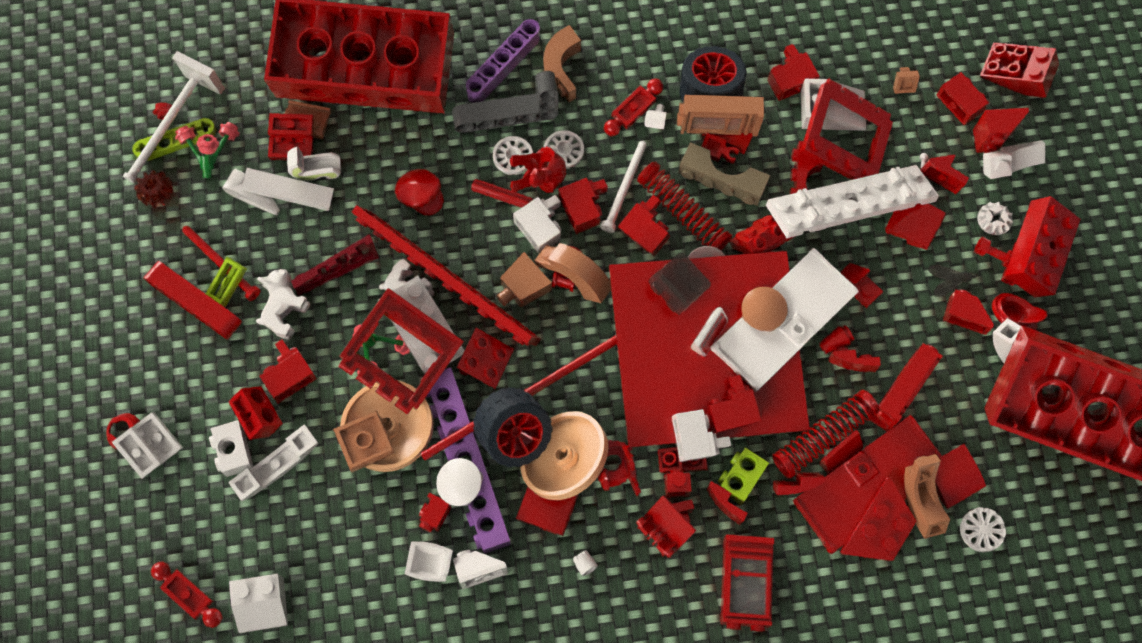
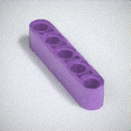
M533 19L525 20L467 80L466 91L470 102L484 101L540 41V26L537 21Z

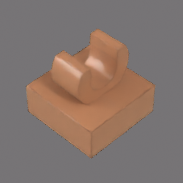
M909 67L900 68V72L896 73L893 86L895 94L916 92L920 77L918 71H910Z

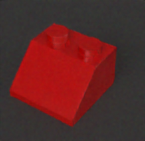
M1029 108L985 110L973 128L976 152L990 153L998 151L1026 117Z

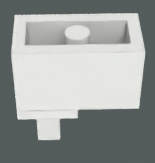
M556 195L547 200H540L537 197L513 213L514 223L538 254L546 245L553 246L561 240L559 224L555 220L551 221V217L555 215L554 211L561 206V202Z
M703 409L677 413L672 416L680 462L713 457L720 454L719 448L731 446L730 437L717 438L716 433L707 431L710 426L709 418L707 415H704Z

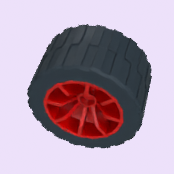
M719 46L698 48L688 54L682 65L679 91L682 102L685 95L743 97L747 71L742 58L735 52Z
M503 388L495 393L493 392L482 401V404L476 411L473 421L476 438L492 459L496 460L500 465L521 467L522 465L529 464L541 456V453L546 450L551 440V418L532 395L520 388Z

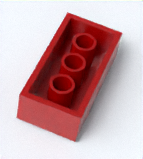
M1052 196L1032 200L1009 261L1005 277L1034 298L1055 295L1081 219Z

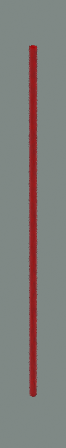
M785 236L762 253L771 252L794 237L786 238ZM616 335L524 391L533 396L617 345ZM473 421L422 451L420 454L424 461L474 432Z

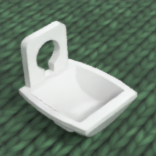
M411 542L405 575L425 581L445 582L453 550L428 542Z

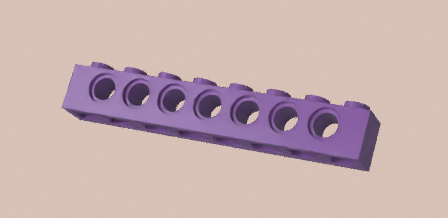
M445 369L427 395V398L432 397L434 403L430 405L434 419L439 418L441 424L437 426L441 440L470 423L452 369ZM443 392L450 394L447 400L441 401L438 399L439 394ZM449 413L457 415L456 419L452 422L445 420V416ZM472 432L465 436L462 442L454 443L444 450L448 461L461 458L464 455L470 456L472 458L471 462L477 466L483 475L481 489L476 498L468 505L470 512L466 513L470 527L475 525L477 534L473 535L477 549L482 548L485 554L511 545L474 433ZM477 499H484L486 501V505L482 509L475 508L473 504ZM489 520L494 523V527L490 531H483L481 529V524L484 521Z

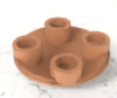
M755 288L748 292L743 299L742 318L757 330L774 331L786 319L788 311L786 300L781 293L773 288Z

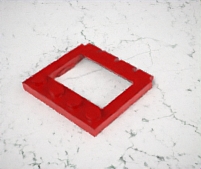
M829 78L820 85L800 152L850 180L879 174L893 121L890 120L891 114L880 107L876 108V105L862 97L859 98V95L845 87L842 89V85ZM830 99L878 126L868 153V162L820 136Z
M387 288L339 355L342 361L338 367L351 376L356 369L360 372L355 379L370 389L375 383L379 384L375 393L388 402H391L395 396L398 397L394 406L408 415L412 408L415 410L419 408L464 341ZM383 315L440 354L420 380L421 383L415 392L357 353L364 342L366 343L379 324L378 321Z

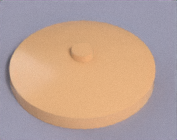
M399 381L400 383L408 387L410 390L415 392L416 388L405 382ZM375 383L371 389L366 386L351 398L342 414L340 426L377 410L395 454L372 463L365 468L378 472L396 471L412 464L421 456L420 453L428 447L433 434V414L427 400L424 399L417 410L412 408L407 415L394 406L398 397L395 396L391 402H388L375 393L379 384Z
M565 412L551 417V440L546 450L531 463L520 467L523 480L527 486L542 498L563 500L581 493L596 480L605 465L608 455L606 433L594 418L582 412Z

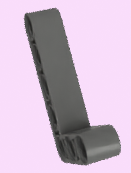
M543 71L536 75V94L455 106L452 109L455 131L465 133L556 118L558 116V89L554 72Z

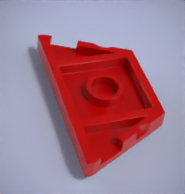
M885 477L839 552L842 555L893 561L917 521L890 477Z

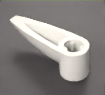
M233 169L222 189L239 200L278 216L280 210L274 199L242 191L245 173Z

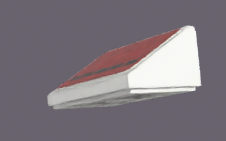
M721 307L716 308L712 312L691 345V349L701 356L705 357L711 349L710 346L714 344L728 322V318Z

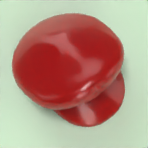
M414 169L408 171L396 183V198L403 205L413 208L423 215L430 216L436 214L444 203L440 190L441 182L435 174L428 170Z
M1002 293L992 301L993 313L1000 323H1003L1008 318L1020 326L1037 330L1038 323L1044 321L1047 317L1045 310L1032 306L1029 302L1014 294Z

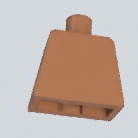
M524 252L501 276V285L504 290L497 294L496 297L503 306L514 299L520 307H523L549 293L552 290V282Z

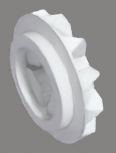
M989 202L982 206L977 216L980 227L991 235L1006 233L1014 222L1012 221L1013 213H1010L1007 206H1002L999 202ZM1000 214L999 220L991 223L993 215Z

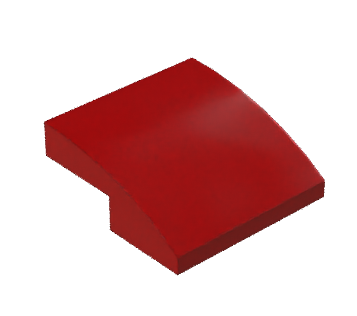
M269 114V160L287 161L288 152L295 147L300 149L303 156L313 155V115Z
M918 203L915 207L894 211L885 227V231L887 234L906 239L909 245L928 250L946 213L929 203L924 205Z
M965 444L939 458L941 462L936 474L935 486L937 495L946 509L951 508L986 487L982 474Z
M527 487L516 519L519 522L539 527L544 531L564 536L579 494L563 500H549L540 497Z

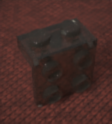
M684 253L677 254L648 281L652 290L657 295H661L666 301L667 306L678 315L711 286L710 281Z

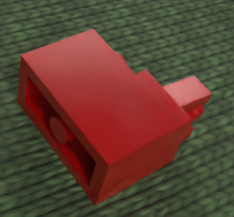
M794 44L785 47V65L780 64L773 67L767 80L778 101L800 93L805 79H819L820 77L807 52L799 53Z
M587 178L559 188V200L576 234L600 225L602 211L599 204H595V200L599 199V195L608 190L604 179L592 182V180L588 181Z
M652 195L646 203L644 201L640 204L636 203L619 224L618 228L655 257L671 236L667 232L669 228L661 221L655 222V217L658 214L655 210L660 205L661 200Z
M283 339L275 343L281 353L277 357L279 364L267 367L263 374L259 376L277 404L317 379L298 349L295 347L289 349Z
M741 375L728 378L731 389L727 390L728 396L726 401L724 397L711 400V405L705 407L712 433H719L762 421L753 389L749 390L748 385H743Z

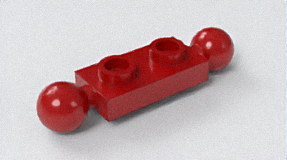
M657 78L651 79L647 84V89L640 85L612 112L611 117L615 120H608L604 124V132L608 136L613 137L619 134L621 125L628 129L656 102V98L653 95L662 93L664 88L662 81Z
M157 562L152 566V577L157 581H165L160 589L193 619L197 620L202 615L205 626L215 628L220 625L222 613L216 608H208L213 600L183 573L176 569L171 574L170 566L166 562Z

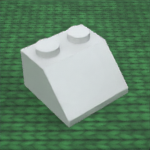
M279 574L229 581L231 607L239 633L288 626L284 577Z

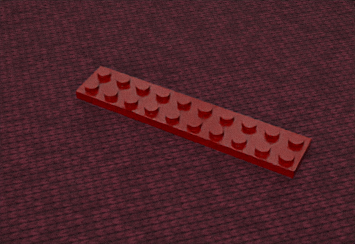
M358 205L352 210V213L357 216L356 221L374 230V235L391 243L390 247L399 253L402 252L407 255V259L416 266L419 265L422 268H426L424 272L434 279L437 278L443 281L441 285L457 294L460 293L459 298L468 305L477 306L479 314L487 319L496 320L495 325L504 332H512L514 334L512 338L515 341L526 346H536L542 338L372 211Z

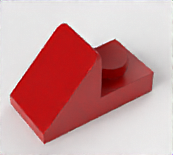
M956 155L930 158L920 169L923 175L957 194L966 185L969 177L950 167Z
M849 263L840 272L858 289L859 292L854 297L866 309L883 293V290L867 277L870 273V270Z

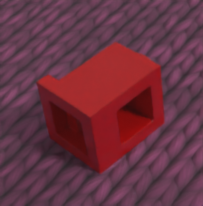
M677 469L671 470L670 474H664L666 498L689 497L692 491L690 473H684V470Z
M429 493L427 498L430 502L429 504L425 503L419 513V516H421L419 527L430 533L432 530L439 532L452 506L443 499Z

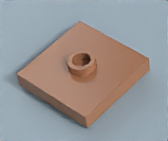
M377 410L333 429L351 472L395 454Z

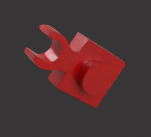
M710 133L706 134L701 146L710 150V158L719 162L720 157H723L727 162L735 163L736 158L731 157L729 154L734 153L738 155L739 153L738 148L725 146L727 140Z

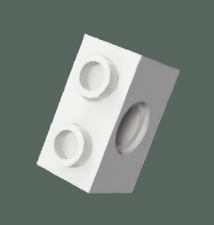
M239 420L211 428L212 436L209 437L212 449H216L218 458H215V465L218 472L221 471L226 477L239 474L247 468L251 469L254 467L246 434ZM229 445H235L232 453H225Z

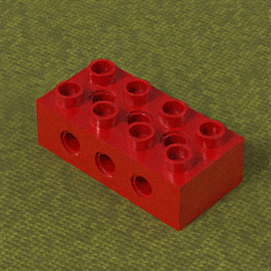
M275 0L264 81L276 98L445 114L454 41V29L450 13L316 0ZM325 51V54L315 56L317 53ZM361 56H369L365 60H357ZM406 59L412 60L410 63L405 65L399 64L401 61Z
M1021 325L984 407L989 424L1142 481V427H1134V424L1142 419V369ZM1048 385L1058 386L1053 393H1042L1043 388ZM1103 402L1099 409L1088 410L1090 404Z

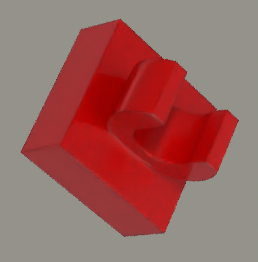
M692 499L672 504L690 523L688 513H692L694 510Z

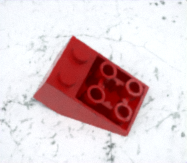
M994 42L980 78L1025 96L1046 98L1059 66L1056 48Z

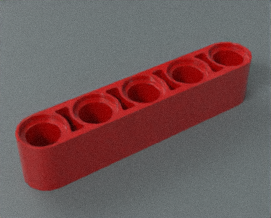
M157 261L143 277L151 286L227 340L243 323L232 312L160 261Z

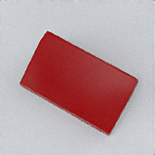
M857 430L852 432L823 457L819 465L827 474L863 449L860 433Z

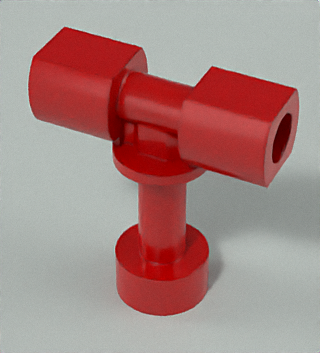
M981 237L974 248V253L980 256H984L987 253L1001 260V265L1005 267L1001 281L1011 286L1015 285L1014 282L1005 277V273L1016 242L1012 251L1009 250L1005 253L991 246L990 240Z

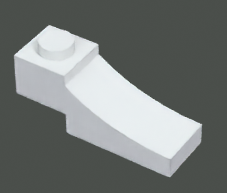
M1035 141L1001 147L1000 151L984 153V175L990 179L1011 176L1013 172L1045 163V142Z

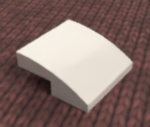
M151 412L112 442L141 479L183 448L154 412Z

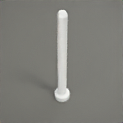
M645 141L638 143L607 220H603L600 228L608 233L615 232L616 225L614 223L646 149Z

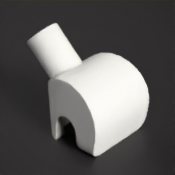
M658 104L655 111H647L644 123L646 127L664 129L667 113L664 112V105Z

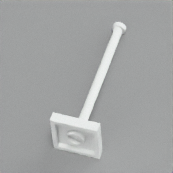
M178 51L175 53L173 60L184 76L190 80L129 172H125L123 175L126 180L135 184L137 181L136 176L197 84L220 95L222 94L225 87L214 69Z

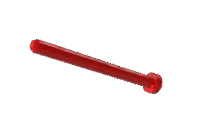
M184 226L182 228L183 233L220 268L224 259L189 226ZM230 266V268L228 269V271H227V273H226L227 275H228L229 271H230L231 268H232L231 266ZM243 277L238 284L245 292V297L249 301L255 300L261 292L257 286H251Z

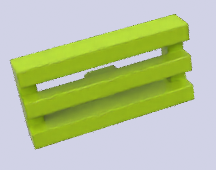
M226 257L206 294L223 307H226L248 268L234 261V259ZM232 265V268H231V270L229 271L227 277L224 278V276L226 275L228 269H229L230 266ZM220 283H221V287H220L219 291L217 292L216 296H214L216 290L218 289V287H219V285H220Z

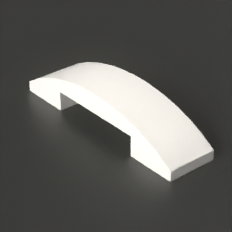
M303 425L286 438L287 442L254 467L245 469L228 482L241 501H245L278 480L318 445L317 440L306 425Z

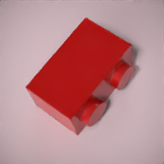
M962 72L944 83L936 95L963 125H966L982 114L989 104L985 95L979 92L972 84V81Z

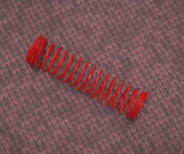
M656 161L646 166L637 178V182L643 185V188H648V193H652V195L670 178V174L663 177L665 170H661L658 173L661 165ZM675 179L670 180L656 197L660 198L661 195L668 191L675 183ZM660 180L654 190L649 191L650 187ZM680 184L675 185L665 198L661 200L662 206L667 207L668 212L672 211V216H677V221H682V226H687V231L692 230V236L697 235V240H702L701 245L709 246L715 240L711 246L722 250L732 238V234L729 231L721 234L725 227L720 228L710 241L703 243L705 238L719 226L720 222L715 223L704 237L698 238L700 233L714 221V217L710 218L699 232L693 234L695 228L708 218L709 212L703 215L693 228L688 229L689 225L704 212L705 208H701L687 224H683L685 219L696 211L700 203H696L686 213L684 218L678 219L680 214L693 204L695 198L690 199L680 212L674 215V211L689 198L690 193L684 195L675 207L669 210L670 205L682 196L685 189L677 192L669 204L664 205L665 200L670 198L679 189Z
M860 390L854 394L853 399L849 398L847 403H842V407H837L836 411H831L830 415H826L825 420L820 419L819 424L815 423L813 428H808L807 432H802V437L797 436L796 441L791 440L790 445H785L784 449L776 451L772 455L775 465L784 476L792 478L796 474L795 469L801 471L799 463L803 467H807L805 459L812 463L811 455L818 459L817 451L824 455L823 447L826 450H830L829 443L835 446V439L839 442L842 441L840 435L847 438L846 431L852 433L853 428H859L858 423L864 425V419L870 421V416L875 417L877 412L880 411L877 401L866 390ZM850 400H853L854 406L849 404ZM856 403L866 412L868 419L860 412ZM845 404L848 406L849 411L843 408ZM851 408L858 413L863 423L855 417ZM838 409H842L844 416L838 412ZM845 412H847L852 417L857 427L850 422ZM833 413H836L838 420L832 416ZM839 416L846 421L851 431L846 428ZM827 417L831 418L833 425L826 421ZM833 420H835L840 425L845 435L841 433V431L837 428ZM821 421L825 422L827 429L821 425ZM828 424H829V425L834 429V431L837 433L839 439L832 433V431L830 430ZM816 425L819 426L822 434L815 429ZM810 429L814 431L816 438L809 433ZM822 429L828 433L834 444L827 438ZM817 433H818V434L822 437V439L825 441V443L827 444L828 448L821 442V440L819 439ZM804 434L808 435L810 442L803 437ZM798 438L802 439L806 449L798 442ZM811 438H813L815 442L819 445L822 452L816 447ZM793 442L797 444V447L801 454L794 447H792ZM807 444L813 449L816 456L810 451ZM787 446L791 448V451L795 458L788 451H786ZM801 448L807 453L810 460L805 456ZM795 452L800 456L804 464L799 460ZM789 456L794 460L798 468L793 464Z

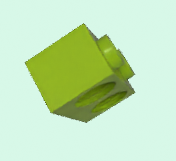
M744 448L742 453L736 452L730 462L733 465L730 472L725 470L718 480L722 488L732 493L729 498L741 506L769 464V462L747 448ZM742 462H750L753 470H745L742 467ZM737 480L741 485V489H732L729 481Z

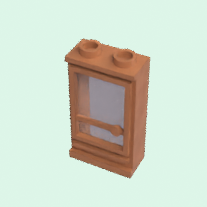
M685 95L683 103H679L677 126H681V134H684V131H686V133L741 135V133H744V135L752 133V136H758L764 118V97Z

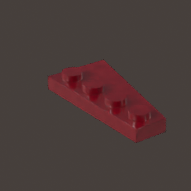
M370 234L291 280L297 295L300 296L378 259L379 257Z

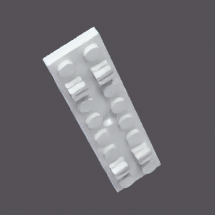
M914 165L901 169L900 167L891 168L888 172L811 190L805 188L798 190L794 194L768 199L766 206L786 238L802 235L804 231L808 230L809 232H815L848 222L912 208L918 203L924 205L936 202L939 195L918 166Z

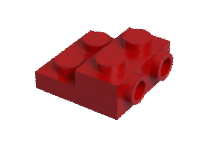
M768 215L754 221L752 226L746 230L738 232L729 243L732 249L745 254L762 253L784 238L785 235L774 217Z

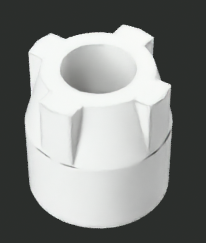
M587 550L573 558L576 568L582 577L590 574L598 567Z

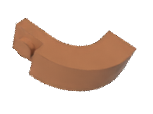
M570 25L558 31L550 39L543 57L544 71L554 72L558 93L561 97H565L568 102L576 99V87L565 74L562 66L568 58L581 51V40Z
M559 243L557 247L546 245L534 260L537 267L556 271L569 278L578 287L583 298L586 300L602 303L611 291V282L602 269L589 257L562 243Z
M936 454L921 456L914 460L912 466L906 467L904 475L908 505L924 539L946 533L950 518L942 507L936 492L935 479L941 462Z

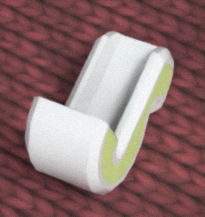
M295 147L287 154L288 173L295 179L302 181H312L320 177L334 179L341 174V158L336 153L330 152L303 156L300 149Z

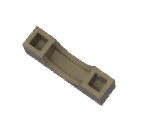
M691 142L682 158L678 171L686 179H694L701 182L705 187L718 189L727 196H735L746 204H754L758 206L770 178V175L751 167L738 175L724 174L713 165L710 158V150Z

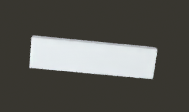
M250 168L246 169L242 184V191L329 211L334 188Z

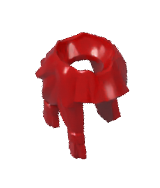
M548 146L542 147L537 153L512 155L510 158L511 166L523 165L527 169L522 179L511 181L510 188L512 192H517L526 187L532 186L537 188L539 186L545 193H553L566 177L567 170L563 157Z
M608 440L607 457L617 455L621 458V464L615 470H608L603 467L597 478L604 491H608L610 487L618 486L629 479L637 497L641 493V489L637 480L633 460L634 455L631 453L632 447L627 446L625 442Z

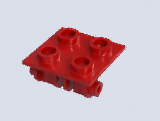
M475 328L456 368L460 369V374L465 376L469 374L496 389L514 349L482 330Z
M664 495L644 517H641L636 522L638 525L637 529L641 530L645 536L649 534L648 541L653 538L655 541L652 545L654 546L658 543L656 548L662 553V556L667 558L671 557L697 531Z

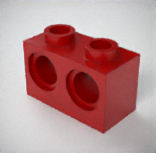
M262 386L241 388L228 401L249 440L270 437L283 424Z

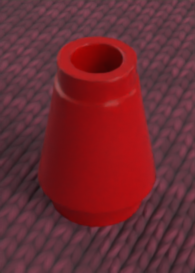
M846 325L838 326L819 342L822 351L827 354L835 351L837 348L851 345L850 342L854 341V337Z

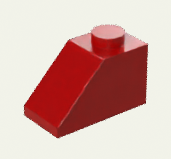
M955 290L949 297L943 321L984 335L993 328L994 324L977 296L971 295L966 290Z

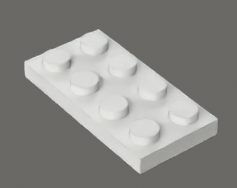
M419 276L393 290L396 294L453 333ZM392 321L425 374L440 354ZM460 346L449 363L463 355L465 350L462 346Z

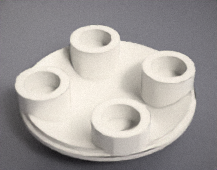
M457 458L450 460L438 473V493L450 505H469L481 489L483 475L477 466L467 459Z

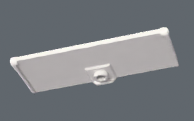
M812 248L773 287L784 297L788 308L786 319L778 328L771 332L760 331L751 327L743 318H740L716 343L710 346L711 350L737 375H741V378L755 392L859 292L815 248Z

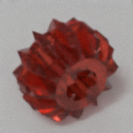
M152 169L149 175L143 172L144 177L137 178L138 184L134 186V190L137 192L136 197L138 200L142 201L145 206L151 204L152 207L156 208L158 203L164 205L165 199L171 200L169 193L174 192L171 185L172 181L163 172L157 173Z

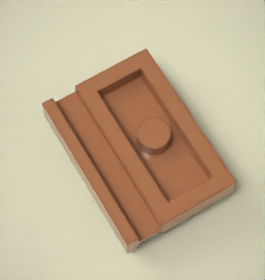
M289 100L288 108H286L284 114L313 115L314 138L323 139L329 121L328 118L331 115L330 108Z

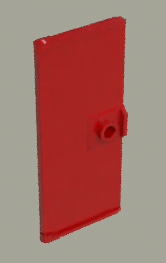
M909 415L826 475L823 484L803 492L792 501L819 537L827 552L832 555L846 543L885 477H890L905 500L907 498L904 483L906 467L912 466L914 460L921 456L936 454L940 458L942 455L916 420Z

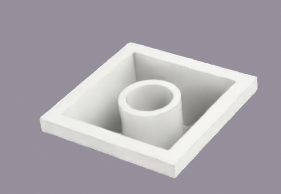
M465 550L459 552L457 557L453 559L462 589L508 574L505 562L477 551Z

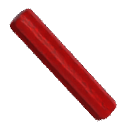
M474 179L471 185V190L520 208L534 200L531 197L479 179Z

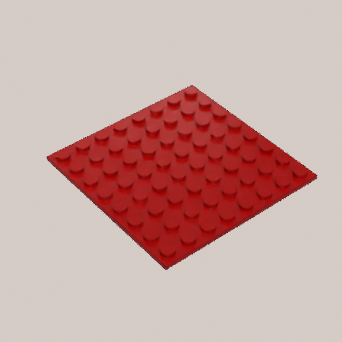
M787 251L609 265L628 446L641 447L676 443L672 422L673 415L702 409L704 410V415H707L705 407L711 405V400L724 397L726 401L728 396L727 390L731 389L728 378L737 374L711 349L704 357L692 350L691 345L716 308L721 307L728 322L714 343L742 318V302L748 292L758 287L773 288L789 272ZM800 350L757 392L753 390L762 421L716 433L717 438H735L807 431L810 428ZM742 379L743 385H744V386L748 385V384ZM710 426L707 429L708 432H712Z

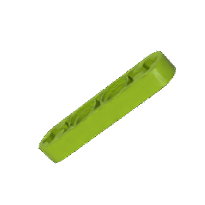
M202 118L167 130L160 142L163 139H168L170 144L165 148H161L158 143L156 146L157 150L152 152L147 161L190 147L188 143L181 145L179 140L175 139L176 131L187 125L189 128L193 127L196 129L198 136L192 140L194 145H196L198 138L205 134L215 136L217 130L213 121L208 118ZM208 126V131L204 132L203 127ZM152 136L135 142L132 149L137 158L141 154L142 148L147 145Z

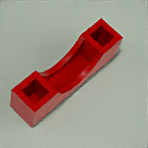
M799 141L796 149L793 148L791 161L795 162V167L791 169L790 181H794V187L790 189V194L797 193L798 190L807 189L806 179L812 174L820 172L823 164L800 152L803 141Z

